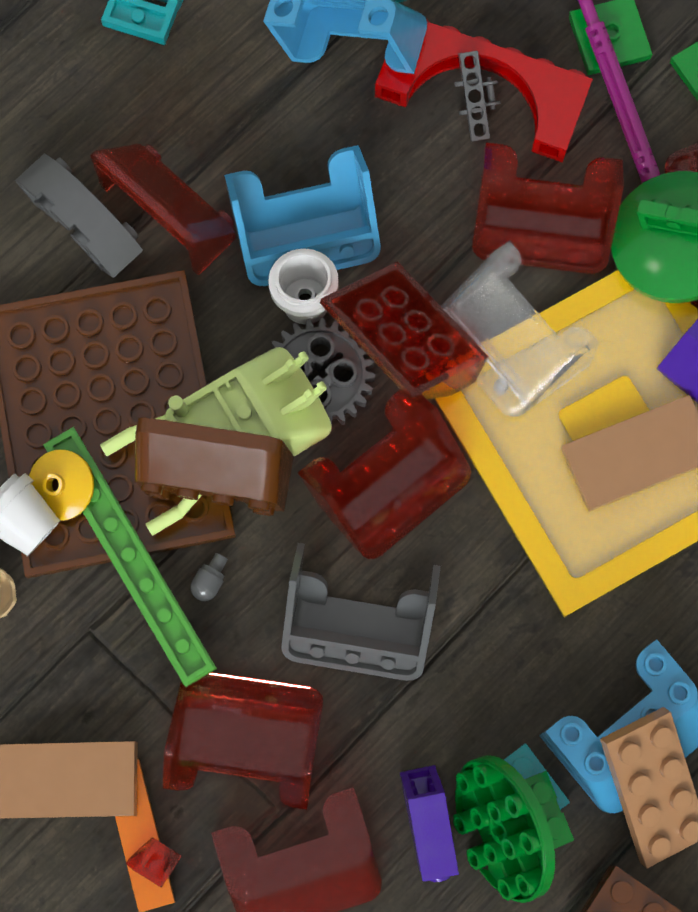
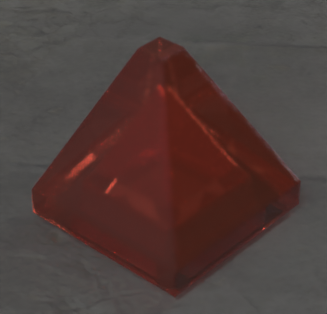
M151 837L129 857L125 864L133 871L162 888L182 856Z

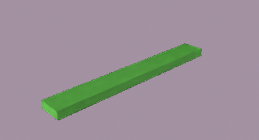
M72 427L44 443L43 445L47 452L53 450L73 451L80 455L90 466L94 477V492L83 514L184 686L188 687L217 669L75 428Z

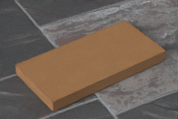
M690 395L561 446L560 449L588 512L698 468V411Z
M138 742L1 744L0 819L137 816Z

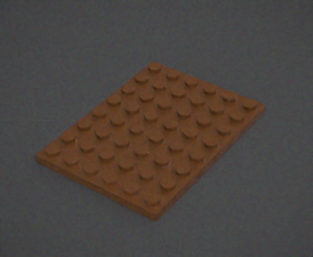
M185 270L0 305V427L9 478L13 474L21 477L26 473L29 476L35 462L42 455L48 453L43 444L74 427L149 554L236 537L230 506L213 503L212 497L205 495L198 499L182 519L152 536L145 523L177 506L183 498L177 497L176 494H170L169 500L149 497L148 493L141 491V486L135 483V440L109 456L105 455L100 446L101 443L128 427L137 425L138 418L154 419L165 415L169 408V399L172 396L177 395L184 399L207 385ZM54 479L52 482L53 491H56L59 487V483L57 479ZM83 512L73 519L60 521L29 556L21 552L26 578L112 562Z

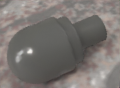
M215 553L209 566L203 564L196 572L190 589L192 595L197 600L209 601L217 595L225 577L221 571L228 561L224 556Z

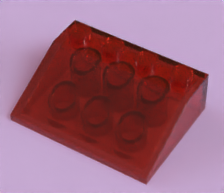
M398 261L321 298L320 304L411 402L452 396L476 382L489 357Z

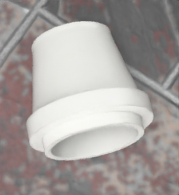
M296 249L282 255L272 266L268 279L269 290L274 303L292 321L299 324H306L307 319H310L312 323L319 321L335 300L339 287L338 273L333 262L326 255L312 249ZM310 294L311 298L309 300H300L299 296Z
M26 473L21 477L13 474L0 487V539L29 556L57 526L60 519L32 485L34 481Z

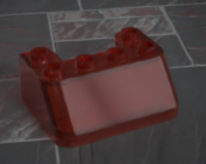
M486 142L472 244L475 255L486 261L595 274L605 269L609 261L624 188L623 160L606 157L592 160L586 167L583 185L516 177L518 165L516 152L507 145Z
M407 384L392 395L385 406V416L393 430L347 468L340 472L335 463L329 458L319 457L298 472L321 509L354 548L367 559H375L383 555L465 487L471 476V468L437 407Z
M354 787L334 793L327 798L323 806V816L329 835L258 857L252 837L244 828L231 826L211 833L225 883L236 912H338L369 902L378 896L382 887V880Z

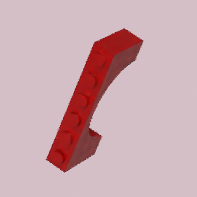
M428 20L426 34L414 74L393 71L387 65L386 60H384L375 83V97L406 108L413 94L427 80L442 72L460 68L459 53L478 50L480 69L495 73L509 81L527 101L535 126L534 143L531 152L562 163L593 80L586 77L579 70H566L555 66L553 62L547 59H534L523 55L518 49L511 47L502 48L492 44L484 37H471L462 34L452 26L442 27L430 23ZM466 56L464 58L465 67L473 68V56Z

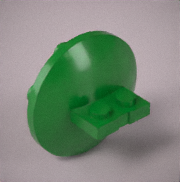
M669 172L645 181L625 198L615 214L611 227L610 246L616 267L624 280L632 288L651 299L668 303H685L698 300V172Z
M484 755L467 762L460 773L456 775L455 802L457 814L453 816V823L457 832L461 835L478 829L482 837L483 843L467 850V859L470 866L475 870L479 869L503 899L520 903L530 902L543 896L552 884L555 872L554 849L574 841L564 813L560 810L556 800L557 796L547 771L524 779L514 767L503 759ZM488 865V870L482 868Z

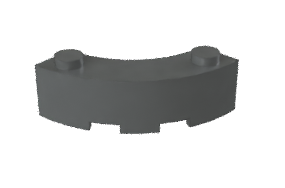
M44 153L15 179V182L34 205L44 211L56 223L59 221L68 231L73 229L75 231L71 234L73 240L86 252L100 270L114 278L143 251L136 242L139 235L127 222L121 224L72 175L73 171L63 159L58 157L54 160Z

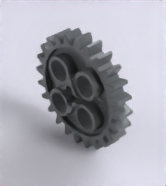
M321 318L318 327H314L311 320L307 319L306 329L303 330L298 324L294 323V334L290 335L283 330L281 332L283 344L273 341L272 348L281 347L286 349L294 360L299 357L298 354L300 352H306L309 359L300 368L303 369L313 388H316V384L321 381L325 383L327 389L323 393L327 396V399L322 405L331 421V425L332 419H337L339 423L345 425L344 414L348 413L354 418L357 417L355 404L366 407L367 401L362 394L372 395L373 388L366 383L375 381V374L367 371L374 367V360L364 359L370 354V348H359L362 343V336L359 335L351 339L350 326L343 332H340L337 320L332 324L331 328H328L324 318ZM326 345L330 352L322 357L316 356L311 351L314 346ZM338 354L343 355L342 359L330 364ZM316 369L318 372L325 370V378L322 379L320 376H316L313 379V370ZM341 369H346L352 373L353 377L347 382H340L334 377V374Z

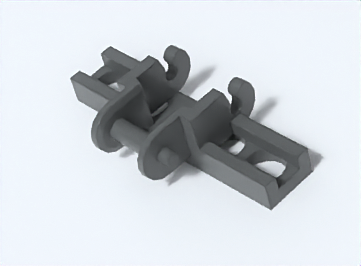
M478 50L459 53L462 81L454 82L455 87L464 86L467 110L458 111L459 115L467 114L471 141L490 139L486 106H490L492 110L496 109L495 105L501 104V101L495 100L493 84L498 83V80L492 81L491 77H487V82L482 83ZM466 56H473L474 67L472 69L465 67L464 58ZM475 73L476 79L467 80V75ZM483 86L487 87L489 102L486 103L484 99ZM474 89L478 90L481 94L480 100L476 103L471 102L468 98L469 92ZM481 112L480 119L475 120L472 118V113ZM478 123H481L484 135L480 137L476 136L474 132V126Z

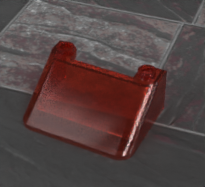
M138 143L95 150L90 155L101 187L108 192L116 184L188 249L193 271L197 275H200L236 239L232 228L235 223L231 217L223 210L218 212L214 210L160 161L162 159L160 154L151 145L147 144L144 147Z
M212 672L188 687H185L181 681L164 749L163 789L188 790L193 787L197 779L198 770L280 782L279 797L281 801L289 807L307 810L323 708L321 693L308 686Z

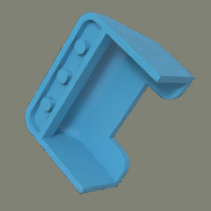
M359 145L337 150L330 156L327 165L330 183L264 197L260 178L255 173L239 171L224 175L248 279L253 284L268 286L269 273L274 263L285 253L296 249H312L321 252L333 262L336 270L366 264L378 257L381 244L370 174Z
M657 639L642 650L635 664L639 677L652 692L597 737L582 719L575 716H566L539 735L595 805L606 813H618L623 811L604 754L600 741L601 738L664 707L672 714L685 758L698 748V690L693 681Z

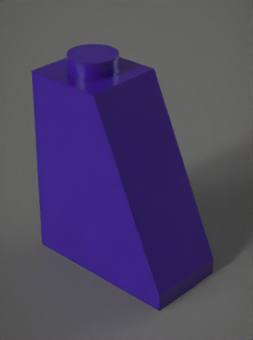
M435 765L400 772L422 881L442 882L449 879L450 876L459 875L445 792Z

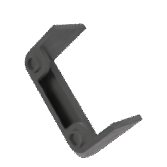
M298 543L287 596L281 646L284 656L297 663L405 681L420 677L424 670L436 606L441 566L433 565L429 591L407 590L399 596L397 608L327 596V581L317 573L302 571L305 544Z

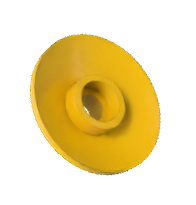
M69 450L50 451L42 455L30 471L29 477L34 480L32 485L60 521L77 517L89 505L94 492V477L88 463L77 453ZM54 479H57L59 483V487L56 491H53L52 482Z

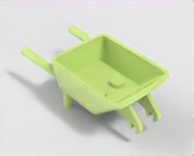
M281 347L271 349L233 369L184 399L177 395L172 396L169 399V408L166 414L154 418L274 437L282 440L293 456L325 439L332 430L331 421L319 398L327 389L325 383L321 381L316 384V388H313L300 368L309 359L305 351L298 354L299 357L294 360L291 354ZM137 425L128 427L101 443L100 446L105 455L109 456L133 442ZM183 498L177 506L145 523L152 536L182 519L198 500Z

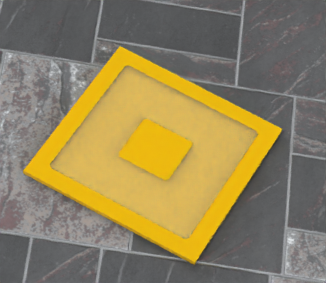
M619 270L423 376L424 382L564 617L698 542V468L588 512L560 449L562 445L687 396L686 393L656 368L698 319V309L693 301L668 303L646 297L632 288L624 280ZM692 399V401H693V403H694V405H695V407H696V409H697V411H698V404Z

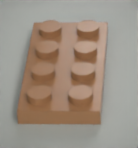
M662 707L601 738L600 741L640 863L644 867L649 868L697 843L698 798L671 712Z

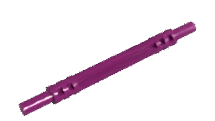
M578 0L588 26L585 29L641 182L644 183L653 177L661 175L605 23L599 20L592 0Z

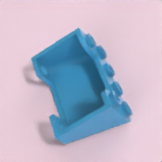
M270 0L263 21L293 62L311 63L319 60L327 49L330 35L388 40L385 51L387 65L393 71L411 74L415 72L428 23L423 14L393 0Z

